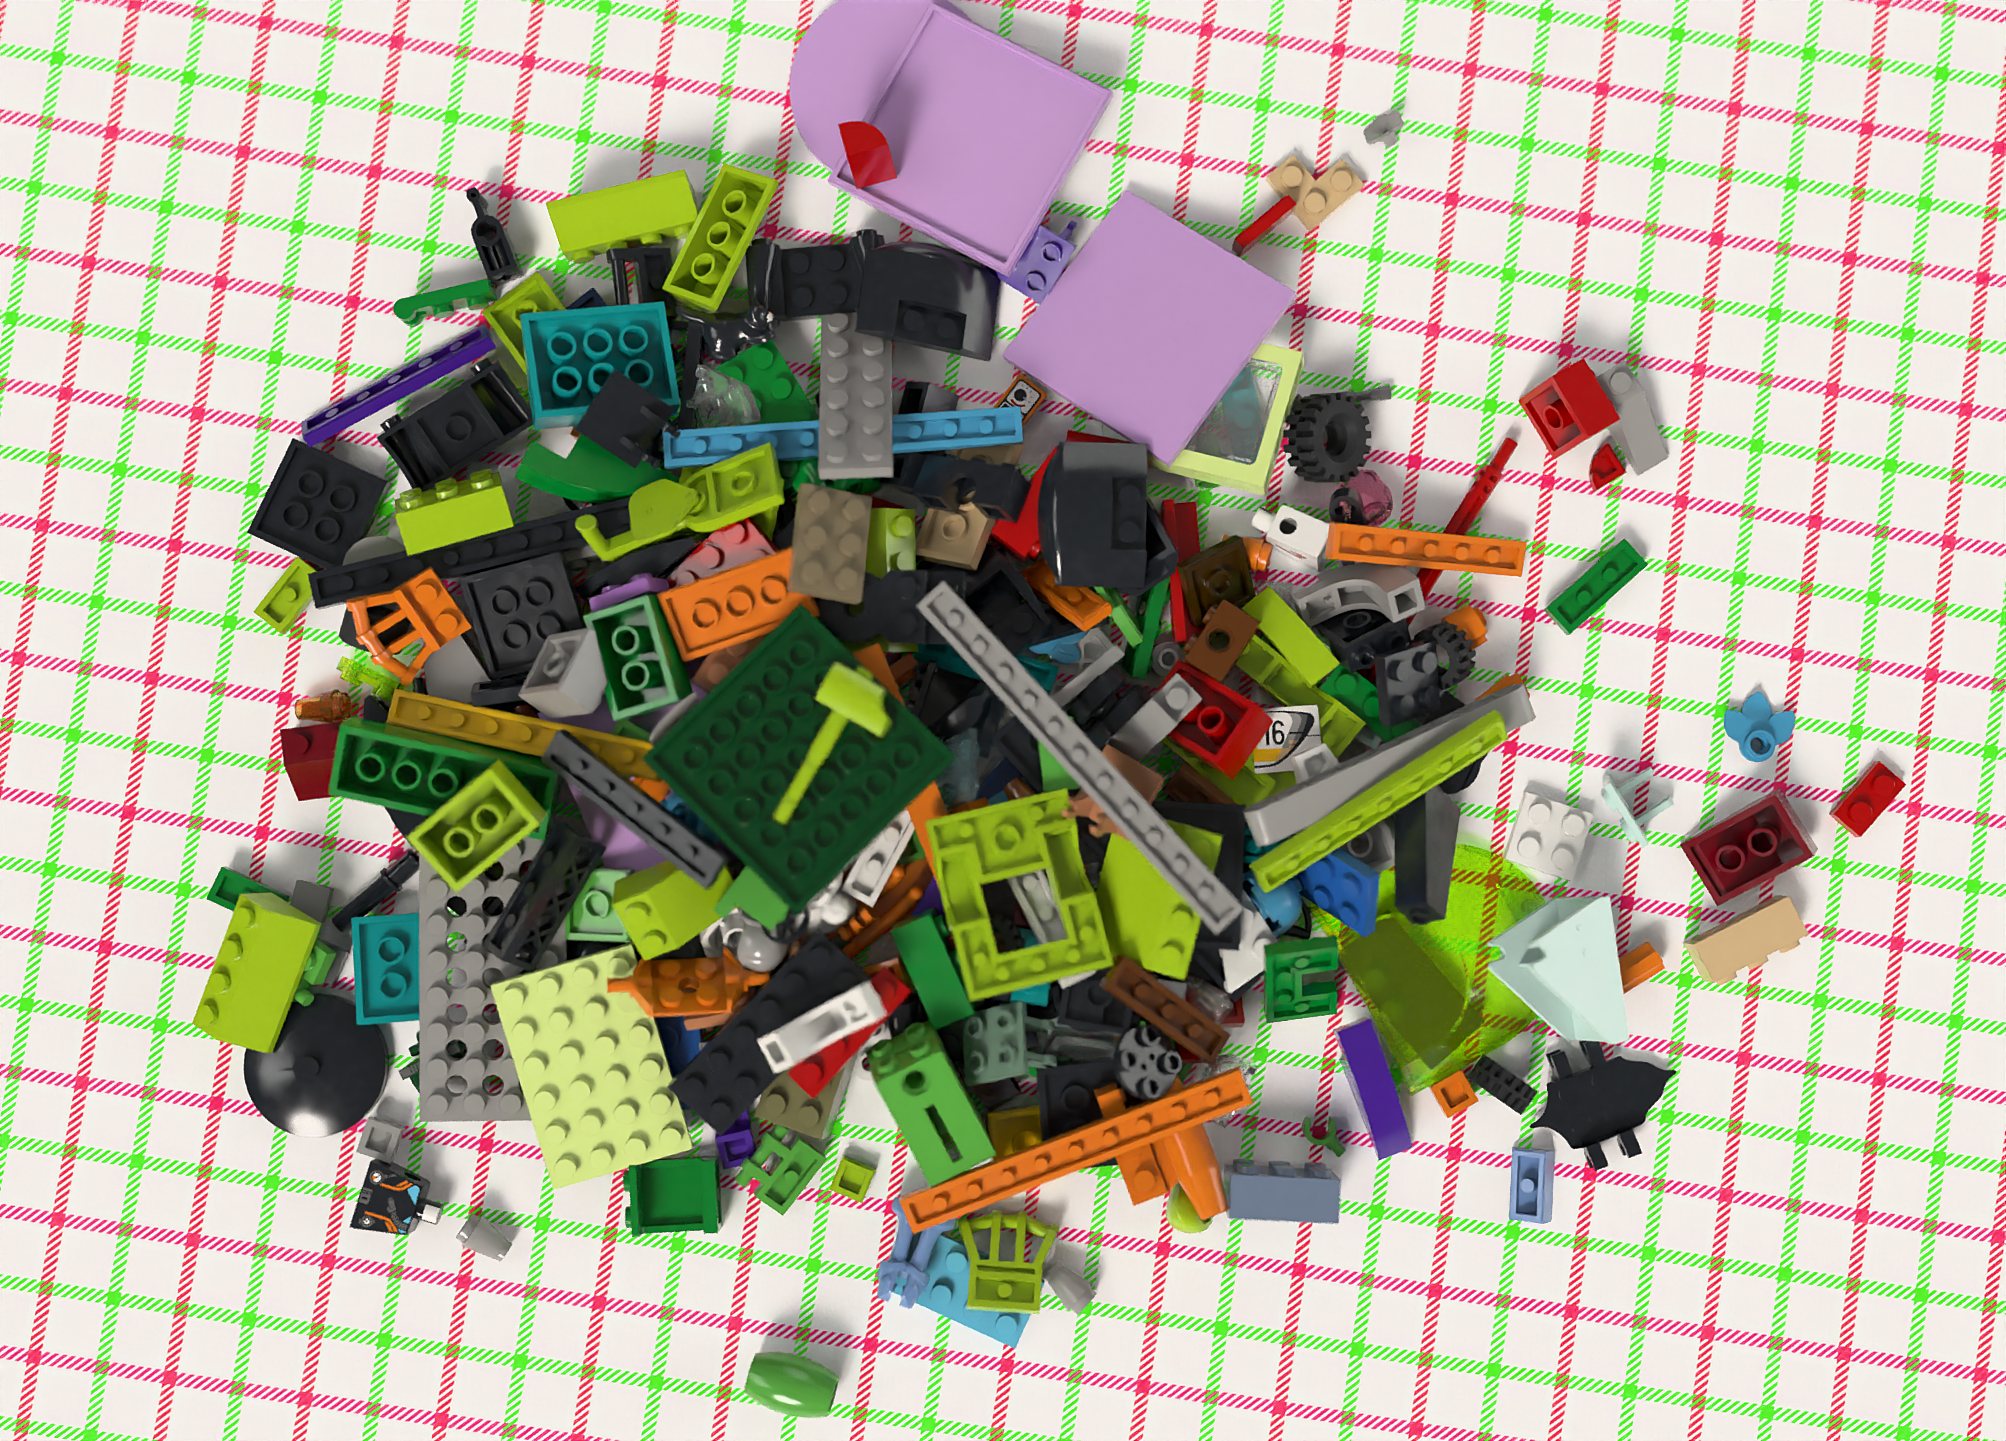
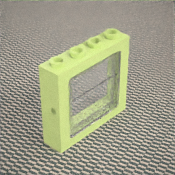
M1262 343L1173 464L1168 467L1147 453L1148 467L1266 496L1282 443L1283 431L1287 426L1285 422L1287 416L1290 415L1304 368L1303 352Z

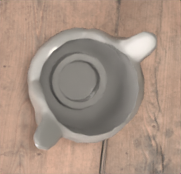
M739 907V913L746 923L738 943L737 954L739 962L743 967L753 971H771L775 969L786 958L791 943L777 944L771 941L764 934L762 924ZM775 925L772 931H769L773 937L777 938V931ZM789 928L786 929L784 938L791 935Z

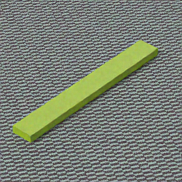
M1494 709L1250 864L1260 888L1264 893H1268L1507 741L1509 738L1501 714Z

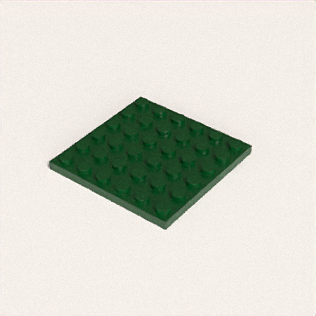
M802 604L791 612L642 757L649 767L797 916L831 885L957 760L956 756L873 676L871 682L886 691L884 709L887 717L892 721L884 737L882 738L848 719L829 754L819 766L818 771L815 772L797 803L798 807L794 808L786 824L773 818L774 813L783 800L782 797L785 796L804 764L803 761L805 762L812 744L833 710L815 699L833 666L837 662L853 672L859 666L871 673Z

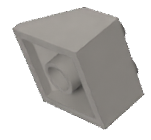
M591 628L548 635L518 696L550 719L592 713L599 706L602 700L601 694L607 683L596 632Z

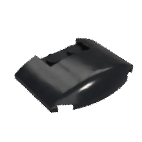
M899 241L877 248L871 247L865 251L854 332L988 362L991 360L1000 279L992 275L982 264L958 251L936 244Z
M1060 442L1055 449L1057 452L1044 471L1037 504V529L1044 561H1047L1048 566L1056 577L1053 579L1055 584L1063 587L1144 588L1147 551H1145L1146 490L1148 478L1146 444Z

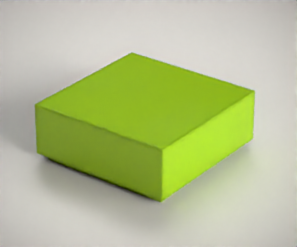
M843 1155L829 1190L862 1203L876 1168Z

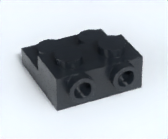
M1372 609L1346 611L1310 627L1319 640L1330 647L1332 655L1338 660L1340 665L1349 672L1370 668L1375 663V655L1405 646L1411 642L1406 617L1393 623L1383 613Z
M1107 967L1096 970L1095 974L1062 990L1057 1024L1121 1036L1129 1029L1139 1027L1142 1016L1099 986L1111 968Z

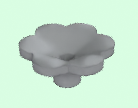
M1394 111L1388 115L1382 114L1375 118L1373 123L1363 131L1367 144L1372 145L1380 141L1384 142L1386 147L1395 145L1398 141L1395 132L1404 124L1400 112Z

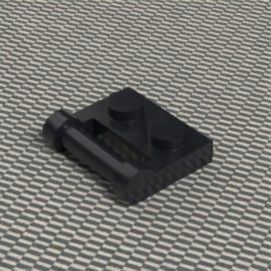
M613 248L606 251L607 263L611 264L616 306L630 304L625 263L634 262L639 304L664 302L667 320H675L679 316L675 311L677 299L662 289L672 269L670 248Z

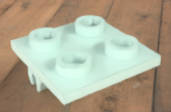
M1651 767L1644 769L1617 787L1610 775H1607L1603 778L1604 788L1601 789V795L1612 813L1619 810L1623 816L1619 820L1620 826L1631 843L1638 841L1642 848L1649 844L1641 825L1673 805L1671 798L1667 797L1634 817L1622 798L1623 794L1655 774Z

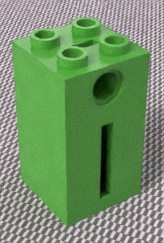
M930 1020L924 1023L912 1024L904 1033L892 1039L881 1040L874 1044L870 1050L866 1051L874 1084L931 1188L996 1155L985 1121ZM951 1141L955 1142L961 1153V1156L953 1160L944 1146Z

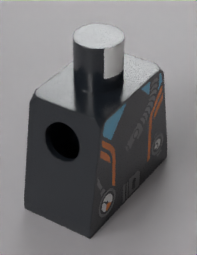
M374 1159L370 1161L349 1227L359 1230L409 1235L416 1230L419 1220L437 1225L442 1216L444 1204L426 1199L431 1183L429 1180L394 1162L387 1163Z

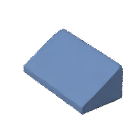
M1512 1148L1510 1220L1539 1224L1551 1222L1554 1150Z

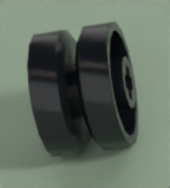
M1118 662L1101 677L1098 675L1077 695V701L1065 712L1069 717H1073V722L1079 728L1092 716L1097 720L1085 735L1098 749L1103 747L1152 698L1140 684L1133 685L1122 697L1117 693L1129 680L1130 675Z

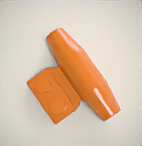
M1177 1074L1170 1090L1163 1095L1184 1087ZM1203 1123L1115 1156L1133 1206L1168 1194L1179 1181L1201 1220L1229 1210L1220 1166Z

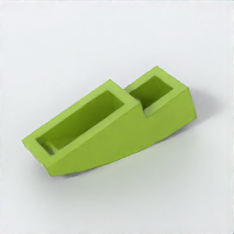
M1270 586L1242 607L1245 613L1260 621L1259 630L1277 652L1288 661L1310 689L1340 664L1311 629Z

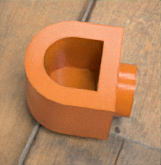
M1466 604L1441 619V623L1447 622V626L1450 624L1457 625L1456 631L1463 629L1467 633L1465 639H1471L1473 645L1470 646L1471 650L1488 641L1484 635L1488 632L1485 628L1487 622L1483 613L1477 607L1472 608Z

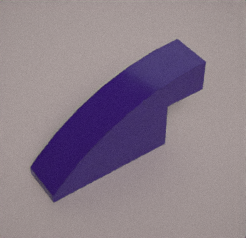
M1364 1017L1333 1029L1343 1058L1339 1059L1378 1160L1412 1148L1401 1103L1371 1019Z

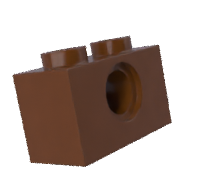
M1224 599L1219 607L1214 604L1210 607L1202 620L1206 627L1200 636L1193 634L1183 649V652L1187 654L1185 657L1186 664L1223 684L1260 626V621ZM1215 633H1223L1229 638L1230 642L1226 648L1217 650L1209 644L1210 637Z

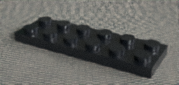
M818 928L672 1079L667 1088L721 1136L785 1070L783 1069L777 1073L774 1072L758 1040L858 985L870 982L872 977Z

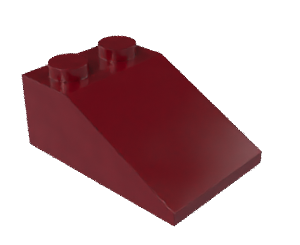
M1781 788L1753 801L1680 844L1717 906L1814 857L1818 850Z

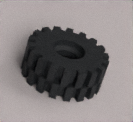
M1345 393L1310 394V396L1301 398V403L1294 404L1291 408L1295 414L1287 416L1285 423L1289 424L1290 427L1289 430L1283 431V438H1288V445L1283 446L1284 452L1291 454L1287 461L1290 467H1297L1294 473L1298 477H1304L1303 480L1314 483H1339L1349 481L1350 477H1356L1360 473L1357 467H1364L1367 460L1363 458V455L1370 453L1371 446L1366 445V439H1371V431H1366L1365 425L1370 423L1368 416L1361 415L1365 409L1361 404H1355L1357 399L1353 396H1346ZM1324 428L1327 431L1326 448H1324L1322 439Z

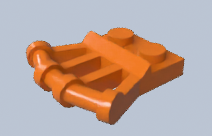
M431 566L391 591L360 596L346 601L347 610L352 611L357 631L355 638L359 644H365L372 654L370 659L375 666L380 665L399 677L398 682L406 687L415 678L419 669L432 652L439 650L443 645L472 628L471 623ZM397 602L400 606L395 611L370 625L366 608ZM407 617L414 628L386 646H383L377 635ZM419 638H422L425 642L408 666L392 656Z

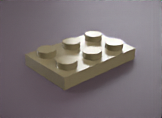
M802 483L799 486L787 591L856 605L862 601L872 497Z

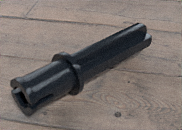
M410 849L390 868H383L380 871L381 877L332 918L334 926L343 933L348 931L352 927V917H364L394 890L400 892L403 889L402 885L419 871V856Z

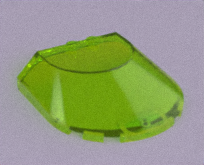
M1456 844L1445 920L1430 922L1426 925L1412 924L1395 907V865L1379 872L1375 931L1366 937L1346 926L1314 903L1307 906L1326 937L1336 935L1339 946L1338 957L1393 1056L1406 1085L1405 1088L1411 1096L1481 1058L1483 1054L1486 1055L1512 1040L1537 1016L1529 1006L1489 970V962L1497 960L1501 955V951L1498 946H1488L1487 942L1546 902L1537 887L1519 868L1493 852L1471 845Z

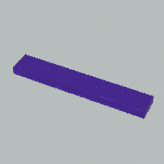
M483 324L301 422L303 439L310 448L496 348L492 333L487 325Z

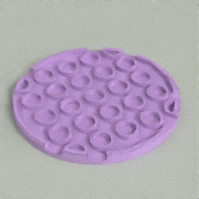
M839 0L827 8L808 28L799 43L791 66L789 80L790 103L795 124L801 138L813 156L831 173L845 150L838 124L863 120L931 1L972 21L952 2L948 0Z

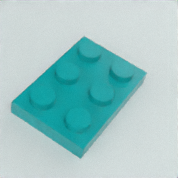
M419 913L352 917L357 1025L419 1020Z

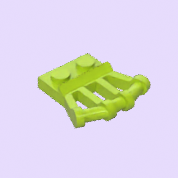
M993 1209L992 1213L969 1220L966 1217L957 1219L960 1234L970 1260L967 1309L1039 1314L1042 1266L1057 1237L1060 1226L1053 1223L1049 1226L1026 1215V1212L1017 1211V1215L1001 1214L1002 1210ZM991 1228L989 1260H982L979 1257L972 1234ZM1000 1228L1016 1229L1014 1262L998 1261ZM1025 1230L1044 1239L1033 1263H1024Z

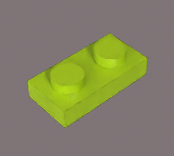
M297 556L253 612L279 633L285 635L313 600L308 574L317 572V570Z

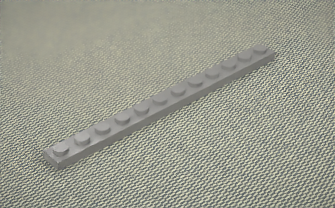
M942 581L917 605V608L1216 934L1245 909L946 582Z

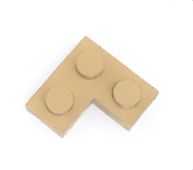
M1294 155L1271 172L1265 180L1281 199L1285 195H1289L1294 200L1296 206L1293 213L1309 232L1313 231L1361 191L1365 185L1343 159L1315 180Z

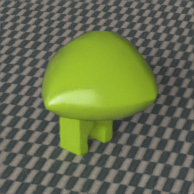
M1178 1181L1172 1188L1166 1203V1218L1169 1225L1178 1231L1190 1234L1201 1233L1207 1230L1213 1222V1217L1205 1220L1200 1219Z

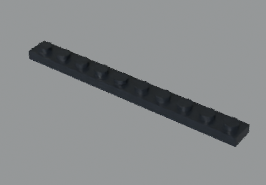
M631 497L515 524L514 527L409 556L407 551H401L309 573L308 578L315 609H326L346 604V601L352 598L391 591L430 566L440 580L443 581L560 550L565 552L590 546L575 526L576 520L583 515H591L596 518V527L607 540L631 530L629 500Z

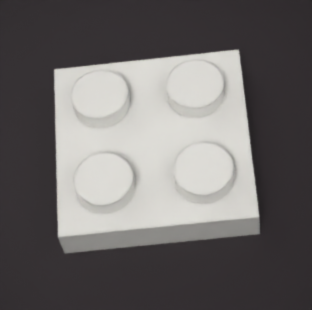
M1523 792L1502 859L1567 881H1573L1594 814L1529 792Z

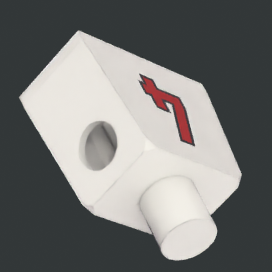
M1285 505L1280 507L1277 514L1259 507L1254 515L1251 526L1267 533V543L1273 544V549L1319 571L1325 559L1329 524ZM1287 529L1294 530L1292 534H1283V531Z

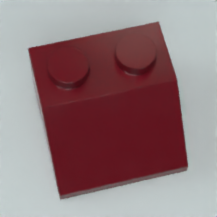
M343 722L280 729L283 764L298 801L337 797L328 795L339 729Z

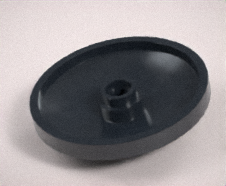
M323 993L313 994L314 999L308 1006H303L298 1001L292 1002L273 1052L264 1053L249 1048L245 1050L243 1063L244 1079L253 1104L271 1124L290 1134L301 1137H324L351 1128L373 1110L386 1087L389 1074V1053L384 1035L378 1024L357 1025L356 1003L341 996Z

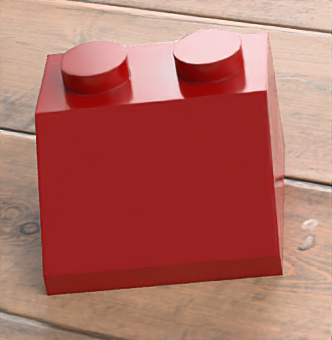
M1584 358L1554 374L1518 400L1554 460L1620 420L1613 402L1606 396L1597 381L1594 371L1589 368Z

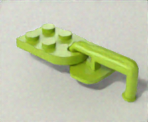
M769 442L706 467L693 474L683 485L667 479H661L639 488L629 500L631 530L607 540L597 529V520L594 516L583 515L576 520L575 526L596 554L605 561L618 560L691 530L708 532L722 528L784 503L776 451Z

